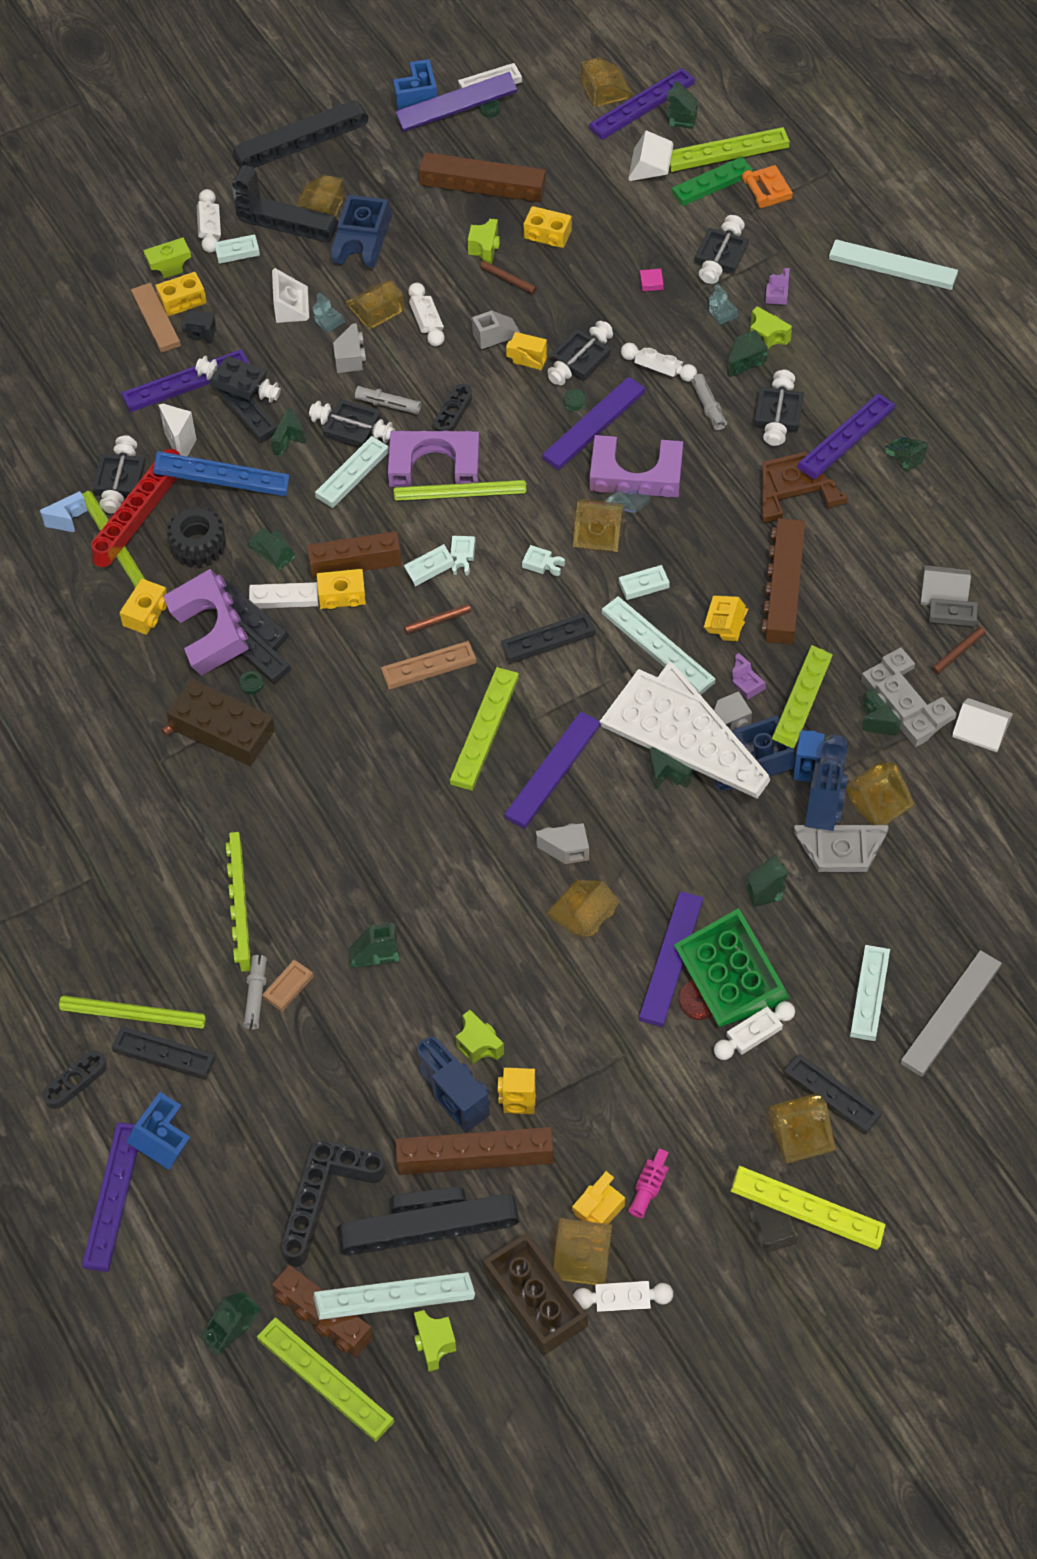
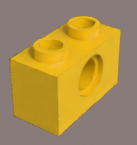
M362 569L317 573L320 609H334L345 606L355 607L366 604Z
M141 579L120 611L122 625L147 635L150 629L156 626L162 610L164 611L167 608L164 595L167 594L166 587Z

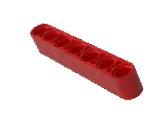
M167 449L163 451L165 453L180 455V453L175 449ZM155 462L92 541V560L96 566L106 567L114 561L178 477L153 473Z

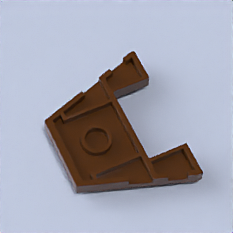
M806 452L763 462V523L778 520V518L783 519V511L778 501L780 499L820 490L827 508L847 503V496L844 492L841 493L836 488L833 480L828 479L823 473L816 479H813L797 468L798 463L808 455Z

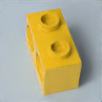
M534 206L531 207L524 222L525 239L564 248L572 231V216Z
M196 272L156 285L157 296L167 316L207 303L204 288Z
M504 1068L503 1077L498 1078L499 1104H503L504 1113L534 1114L536 1095L535 1069Z

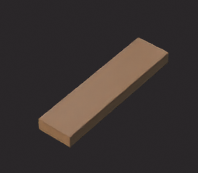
M148 283L131 289L132 296L160 353L180 347V340L152 284Z
M469 641L383 666L381 667V672L388 690L475 664L476 657Z

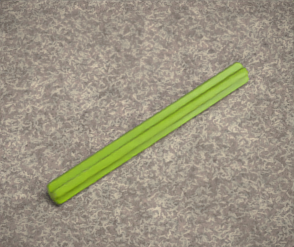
M525 480L395 487L394 499L398 501L526 493Z
M86 491L82 493L86 508L101 531L109 520L92 492ZM124 546L117 555V559L136 588L140 580H145Z
M61 996L59 1001L60 1010L201 1029L204 1028L206 1023V1016L201 1013L71 996Z

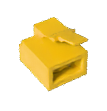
M515 332L512 340L506 346L507 357L512 358L515 364L542 370L547 359V340Z
M713 596L704 628L708 633L720 634L724 641H738L742 626L745 624L744 618L749 609L745 608L746 605L739 597Z
M607 1171L593 1186L590 1185L572 1206L574 1215L579 1219L581 1218V1221L586 1222V1225L591 1226V1229L598 1234L603 1231L625 1206V1197L609 1185L614 1177Z

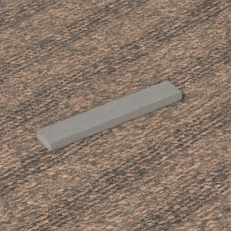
M981 950L902 1058L901 1065L923 1077L998 972L1002 964L1001 962Z

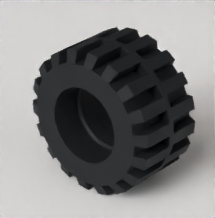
M196 506L192 509L187 507L185 511H178L177 516L173 515L171 518L172 522H168L167 536L171 553L176 560H179L183 565L187 563L188 567H193L194 565L202 567L203 564H207V566L212 564V560L217 561L219 555H223L224 548H226L224 526L221 517L217 516L214 510L210 512V508L205 507L201 509V506ZM193 535H204L201 538L190 539V537Z

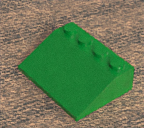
M739 908L674 944L719 1027L751 1017L767 1006L769 1009H772L780 1002L790 999Z

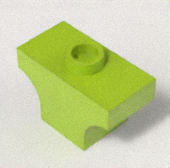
M489 219L484 225H471L468 237V255L479 256L482 260L492 264L495 249H499L500 244L498 219Z
M184 238L144 250V256L150 269L159 270L163 279L183 273L184 262L191 258L190 250Z
M758 306L752 311L750 342L767 351L775 344L786 346L791 341V325Z
M471 1010L466 1012L462 1016L464 1029L456 1036L457 1049L472 1064L483 1057H492L498 1060L504 1055V1043L496 1036V1032L490 1024H484Z
M425 1310L415 1312V1323L419 1334L414 1336L417 1350H423L428 1371L439 1369L440 1359L445 1354L456 1351L455 1338L449 1317L433 1319L425 1313Z

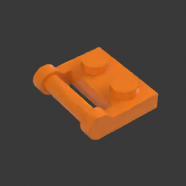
M776 165L754 172L748 170L742 174V180L745 184L749 185L760 208L792 199L793 192ZM756 181L760 182L767 195L763 194Z

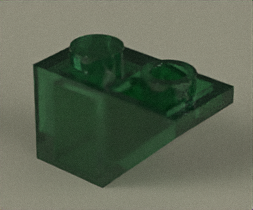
M674 81L673 88L668 90L667 102H670L666 115L670 117L669 126L694 129L697 118L698 99L679 82Z
M755 330L736 338L728 359V377L741 374L748 369L761 366L767 362L768 347Z
M777 855L772 856L747 875L746 888L753 907L782 900L783 890L786 889L784 878H787V871L783 863L780 864Z
M388 923L369 926L349 948L350 968L400 961L395 924Z
M244 1291L225 1297L199 1337L218 1355L249 1329L261 1309Z

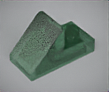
M287 408L271 439L273 454L282 456L285 448H289L291 440L303 444L306 443L304 429L292 408Z
M901 436L884 448L887 455L900 458L904 471L908 472L923 462L928 443Z
M262 528L247 541L248 547L279 571L296 557L278 530L271 534L265 528Z
M873 688L864 692L862 705L868 715L863 719L862 730L893 736L899 734L901 720Z
M653 746L651 747L649 763L655 789L661 785L666 777L672 783L680 784L687 788L692 782V768Z

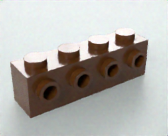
M397 531L307 545L312 579H317V573L356 569L368 571L402 565Z
M288 1265L273 1282L272 1287L276 1301L282 1306L286 1307L287 1305L302 1321H308L321 1336L329 1337L342 1352L350 1353L353 1357L357 1358L373 1339L371 1326L356 1315L319 1320L313 1296L314 1292L323 1290L292 1266Z

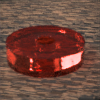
M694 980L684 985L679 996V1005L682 1012L695 1020H704L713 1016ZM702 998L703 1001L697 1002L695 999Z

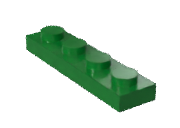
M740 157L672 187V195L683 207L741 181L742 174L748 170L753 172V169L743 157Z

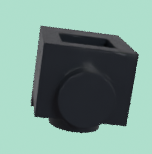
M189 310L187 319H183L182 331L187 332V337L205 339L207 343L212 344L217 328L214 313Z

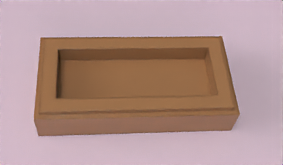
M293 960L262 995L263 999L283 1012L314 977L313 972L296 960Z

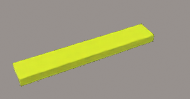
M742 1166L737 1168L731 1192L878 1250L885 1228L884 1223Z

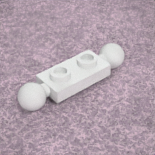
M206 189L200 193L197 204L198 237L204 238L202 240V248L206 252L212 253L215 251L214 244L219 241L221 236L219 204H213L216 199L214 192Z
M413 283L410 285L408 293L411 297L409 303L421 332L428 333V342L433 346H439L444 342V334L442 332L444 326L431 296H424V286L420 283Z
M626 343L621 348V355L624 359L633 360L635 358L634 363L672 377L680 374V377L686 382H690L691 379H694L693 376L697 374V370L693 365L686 364L683 366V362L677 360L676 357L663 355L653 348H643L640 351L633 343Z
M787 1001L780 1002L776 1006L774 1013L767 1006L727 1031L729 1041L720 1040L714 1046L716 1057L721 1060H727L732 1057L734 1049H737L742 1055L776 1034L783 1027L780 1020L789 1021L794 1017V1006Z
M649 1281L595 1284L596 1293H592L586 1288H579L573 1294L583 1309H588L592 1304L597 1303V1312L651 1308L650 1300L664 1305L673 1298V1290L670 1285L659 1283L653 1289H649Z

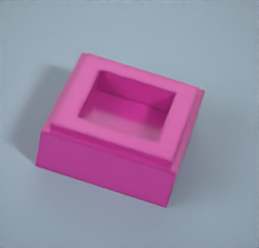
M661 269L640 270L642 291L663 290Z

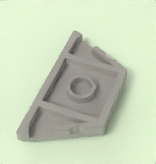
M805 825L794 826L795 836L818 872H868L888 832V825H835L834 831L805 827Z

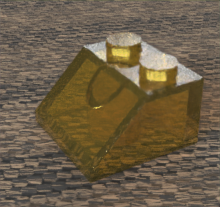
M601 57L581 62V81L594 107L633 97L618 66Z
M321 175L305 185L296 206L336 217L344 198L343 179Z
M391 280L380 282L346 300L349 308L368 329L405 311L403 293Z
M579 499L577 502L573 547L618 552L625 504Z
M880 761L846 786L847 793L854 807L872 825H887L915 805L903 777L894 763Z
M576 880L546 914L574 935L590 937L599 930V926L605 919L613 915L614 909L620 902L604 881Z
M818 1093L769 1106L773 1129L786 1164L836 1150L827 1103Z
M560 1218L555 1248L554 1270L563 1281L593 1285L606 1284L612 1240V1225Z

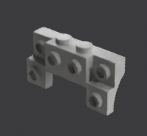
M901 647L882 657L880 664L863 672L861 682L874 696L877 705L883 707L888 713L890 721L893 724H897L911 743L917 747L928 741L941 727L954 720L957 713L943 697L928 705L923 701L903 677L904 674L914 669L915 663Z

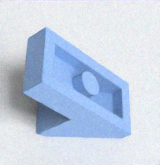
M79 491L41 509L40 513L45 527L75 532L71 518L86 512L87 508L84 497Z

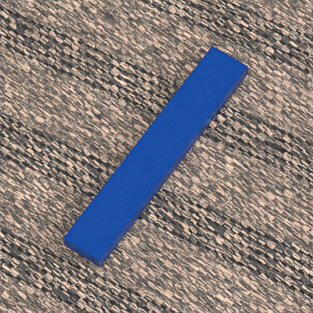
M159 451L156 454L153 472L155 474L286 496L289 474Z

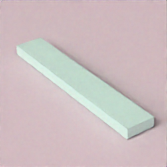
M835 240L829 255L830 260L952 290L958 274L956 269L840 240Z
M619 596L602 608V614L663 667H666L669 661L673 662L700 695L715 684V678Z
M465 1272L314 1292L313 1299L320 1320L474 1299L475 1292L469 1273Z

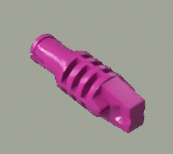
M659 1148L654 1161L647 1159L635 1186L636 1196L628 1210L631 1215L643 1218L651 1199L657 1196L669 1169L664 1166L668 1156L667 1151Z

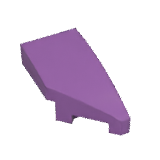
M790 268L783 269V273L780 275L773 274L770 276L766 290L767 304L787 305Z
M740 653L736 654L735 668L732 671L733 686L748 700L765 690L766 683L751 670V663Z

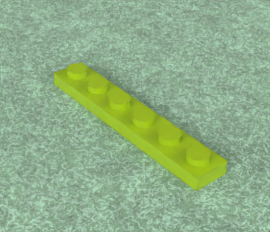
M784 127L675 149L672 150L669 168L673 172L789 148L790 141Z
M811 645L773 734V740L794 749L833 654Z
M496 667L450 778V785L473 791L518 682L519 673Z
M239 832L229 833L230 842L226 843L227 857H231L232 862L227 863L228 877L233 878V884H229L230 899H234L235 905L230 906L231 918L236 920V926L232 927L233 941L238 943V948H234L233 951L235 963H240L241 972L250 971L251 960L242 844Z
M276 1317L257 1336L260 1343L375 1442L394 1423V1418Z

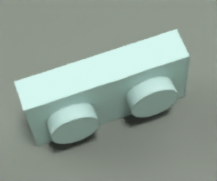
M255 235L220 241L214 244L218 263L260 255Z
M443 544L409 562L404 567L414 585L417 586L455 566V563Z
M662 565L619 577V585L626 600L667 589L670 583Z

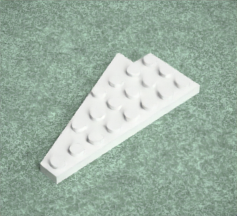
M669 661L658 677L638 669L599 721L601 727L757 799L770 782L767 772L673 662Z

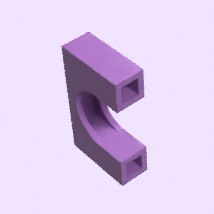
M391 431L388 465L389 487L412 486V469L415 461L422 455L431 452L444 453L454 460L456 484L478 483L479 432Z
M595 435L590 472V491L679 497L683 441L661 440L660 456L657 465L644 473H631L623 470L616 462L617 437Z
M211 569L164 595L170 613L180 623L203 610L217 609L218 618L212 631L184 648L191 666L201 676L249 649L245 641L248 639V636L244 629L239 626L240 617L231 606L233 600L229 593L225 592L224 587H226V583L220 574L216 575Z

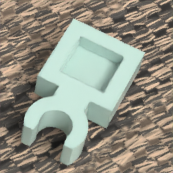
M452 536L450 555L453 560H456L454 561L455 566L452 567L454 575H457L459 567H464L465 575H469L470 567L467 561H474L475 537Z
M530 545L522 561V568L544 574L547 569L555 576H560L561 568L555 566H565L564 558L559 556L552 558L551 551Z

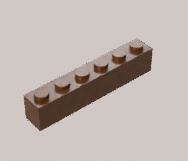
M426 152L419 169L420 185L541 202L546 186L545 169Z
M778 518L777 527L772 528L771 540L776 541V544L771 545L769 559H774V564L769 563L768 577H772V582H767L766 595L770 596V601L765 600L764 614H768V619H763L762 633H767L766 642L794 644L805 521Z
M551 1127L396 1139L399 1175L553 1164Z

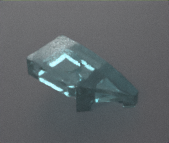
M716 284L714 293L709 298V311L721 325L739 317L738 309L728 300L727 292L719 284Z
M318 293L316 296L317 303L313 306L315 322L328 333L345 323L343 315L331 307L330 300L321 293Z
M630 490L628 493L618 491L605 500V505L610 508L635 513L649 504L651 498L647 494H640L638 490H636V493L635 490Z

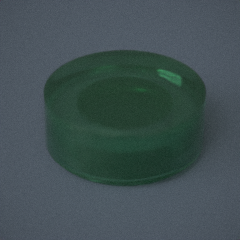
M493 100L480 105L481 115L487 118L496 117L500 113L499 101Z
M578 389L566 392L564 395L565 407L571 411L583 409L586 405L585 393Z
M256 671L245 672L239 679L240 688L245 694L254 695L263 688L262 676Z

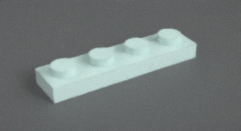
M371 436L315 492L316 498L334 508L389 453V446Z
M865 945L850 1037L870 1041L876 1040L890 949Z

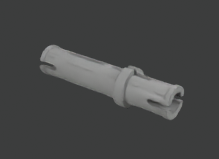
M696 374L693 376L694 379H691V383L704 406V413L707 417L709 416L715 430H722L725 428L724 425H727V421L721 412L722 408L716 402L704 375Z
M358 386L355 392L356 400L373 403V406L378 407L382 405L418 415L420 412L421 401L384 393L381 389L372 390Z
M259 955L251 957L250 975L247 976V984L249 985L243 1022V1027L247 1029L250 1027L251 1019L253 1020L252 1029L259 1028L263 986L266 985L267 980L265 977L267 958L261 955L259 965Z

